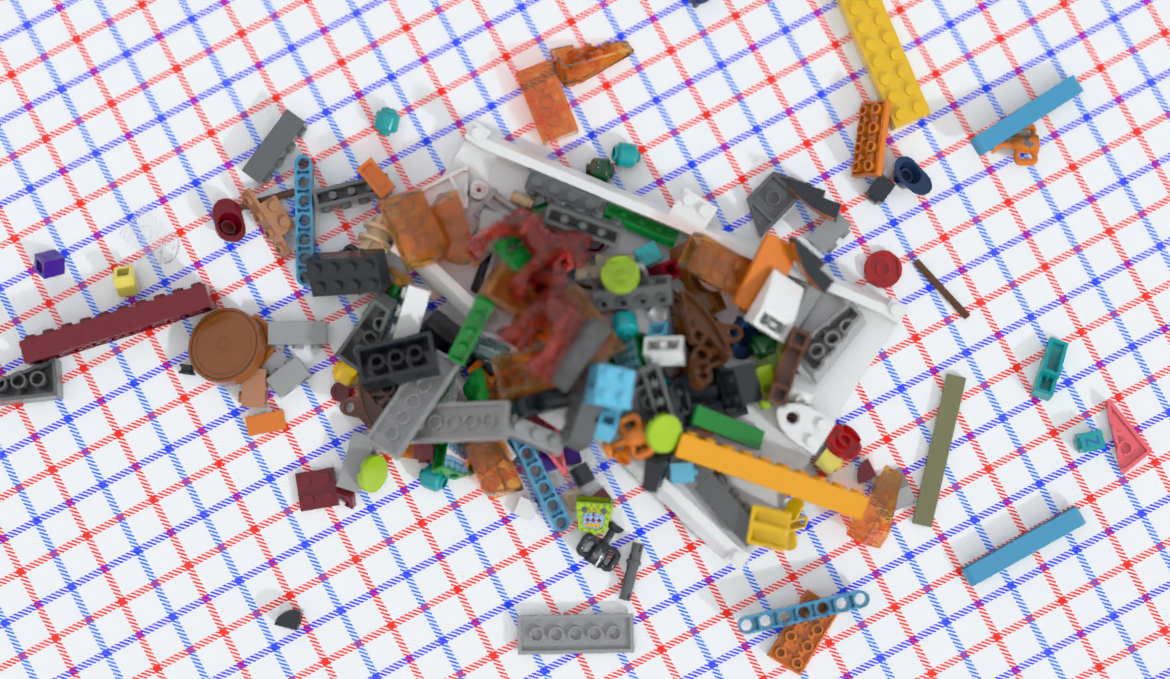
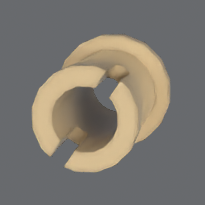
M514 190L510 197L511 202L525 207V210H530L536 201L533 199V196L529 197L517 190Z

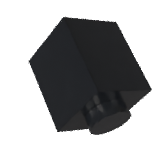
M884 175L877 177L865 193L868 196L867 200L874 205H881L896 184Z

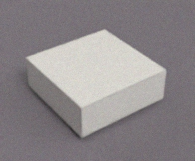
M521 496L513 514L531 522L538 503Z

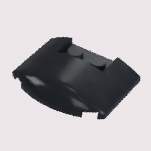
M723 365L720 368V370L726 369L727 367ZM715 367L711 368V382L703 390L693 389L690 386L688 374L686 373L677 377L667 387L674 414L680 421L682 432L699 428L690 424L695 405H700L730 418L749 414L747 406L726 409L722 401L721 387L717 383L716 371L719 370Z

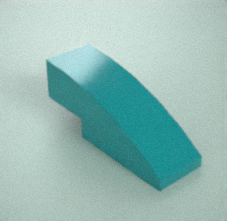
M1052 337L1049 338L1030 393L1031 396L1045 401H1049L1053 397L1069 343Z

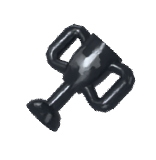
M609 520L608 524L609 530L603 539L599 540L594 534L586 533L576 547L578 555L584 557L586 561L605 572L612 571L621 557L620 552L610 547L609 542L615 533H622L624 529ZM591 539L594 544L587 552L583 551ZM608 553L614 554L606 566L604 561Z

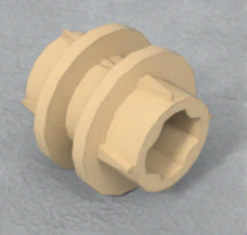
M375 215L371 221H365L363 227L367 230V233L361 232L358 234L357 237L361 241L358 249L384 248L385 254H392L390 251L392 246L389 243L395 242L399 237L396 234L399 226L391 219L382 215Z

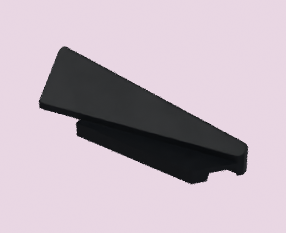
M673 450L666 453L654 451L651 456L645 458L641 487L643 491L658 493V489L663 486Z

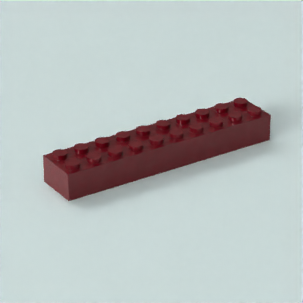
M202 282L191 284L189 289L172 290L173 294H158L153 296L154 299L150 301L143 299L136 301L135 305L128 307V305L117 307L115 312L104 311L98 313L96 318L85 317L79 319L80 323H65L57 330L50 328L43 330L41 335L35 336V334L24 336V340L19 341L24 362L28 365L42 364L52 358L66 357L216 310L218 306L212 287L202 284Z

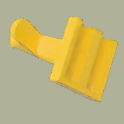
M791 498L787 503L785 511L753 504L746 543L780 552L795 550L798 545L796 530L806 528L808 524V517L800 515L804 508L803 501L798 498ZM804 520L805 522L801 524L799 521Z

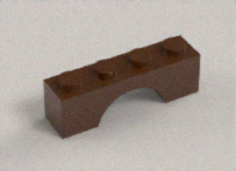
M696 239L685 241L669 249L670 260L676 259L682 275L679 279L683 282L686 290L698 299L711 316L726 310L727 306L720 291H712L705 288L698 279L697 266L703 254Z
M795 326L791 328L764 402L779 408L786 407L792 391L794 377L799 363L806 352L812 335L811 332Z

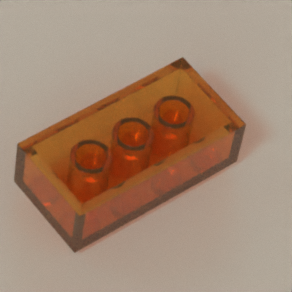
M551 59L515 72L516 79L543 147L579 133L578 126Z
M693 232L676 267L733 299L751 261L703 233Z

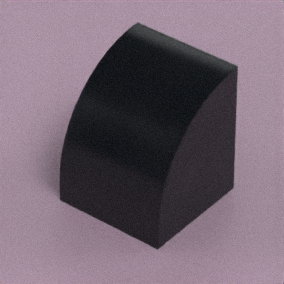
M587 462L569 471L578 489L595 480Z
M291 609L285 611L278 616L274 625L297 631L300 628L304 610Z

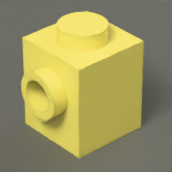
M134 266L115 267L113 281L118 296L124 297L138 294L139 281Z
M826 446L813 465L829 476L834 470L837 472L844 462L833 455Z

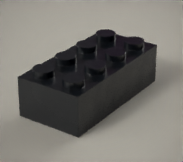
M384 248L314 253L305 260L313 297L383 293L392 285Z
M431 331L354 348L360 384L365 392L441 375L436 343Z

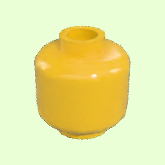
M338 360L332 371V374H334L333 379L346 387L351 386L352 383L356 384L359 380L358 371L343 360Z

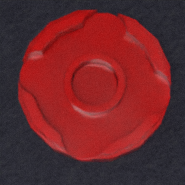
M880 250L867 258L864 263L863 272L866 280L872 286L885 289L898 282L902 275V265L899 258L892 252Z
M835 424L825 439L829 451L837 458L843 460L855 458L862 449L858 433L845 424L843 426Z

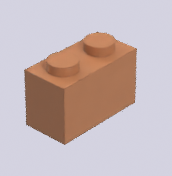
M258 368L249 379L240 383L242 384V391H239L238 402L241 403V407L267 408L268 382L266 379L269 377L268 369Z

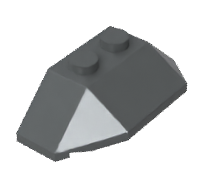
M599 318L569 321L546 351L550 382L567 393L614 329Z
M659 362L640 367L635 373L631 410L640 415L641 421L647 425L658 414L666 413L675 416Z

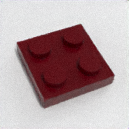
M334 467L295 473L301 512L340 505L339 499L335 495L337 486Z

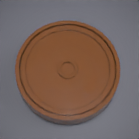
M235 308L217 309L203 317L195 326L189 340V359L194 370L211 383L220 386L237 385L249 379L260 367L265 356L266 338L261 325L247 313Z

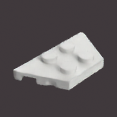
M467 165L400 198L402 203L433 225L468 209Z

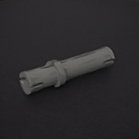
M632 542L630 555L626 560L627 568L619 599L631 601L637 571L642 563L640 560L644 544Z

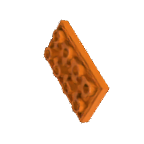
M890 100L861 102L859 123L856 129L857 138L854 146V161L852 164L853 178L882 177L891 109Z
M765 233L731 303L749 311L773 269L787 277L795 261L789 243L770 233Z
M806 589L799 603L821 597ZM821 602L817 606L819 613H823L827 609L825 602ZM805 606L799 608V616L805 617L808 614V609ZM838 614L784 626L767 656L801 676Z

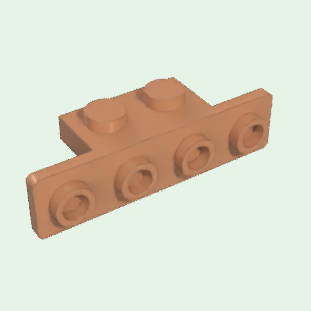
M250 188L246 189L241 194L243 203L249 207L255 221L263 228L265 236L272 241L275 251L282 258H285L292 253V250L282 236L295 228L294 222L276 195L260 203Z

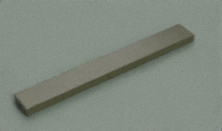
M946 374L912 519L914 524L932 527L966 378Z

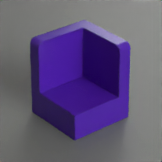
M56 249L34 254V271L43 279L62 275L65 273V257Z

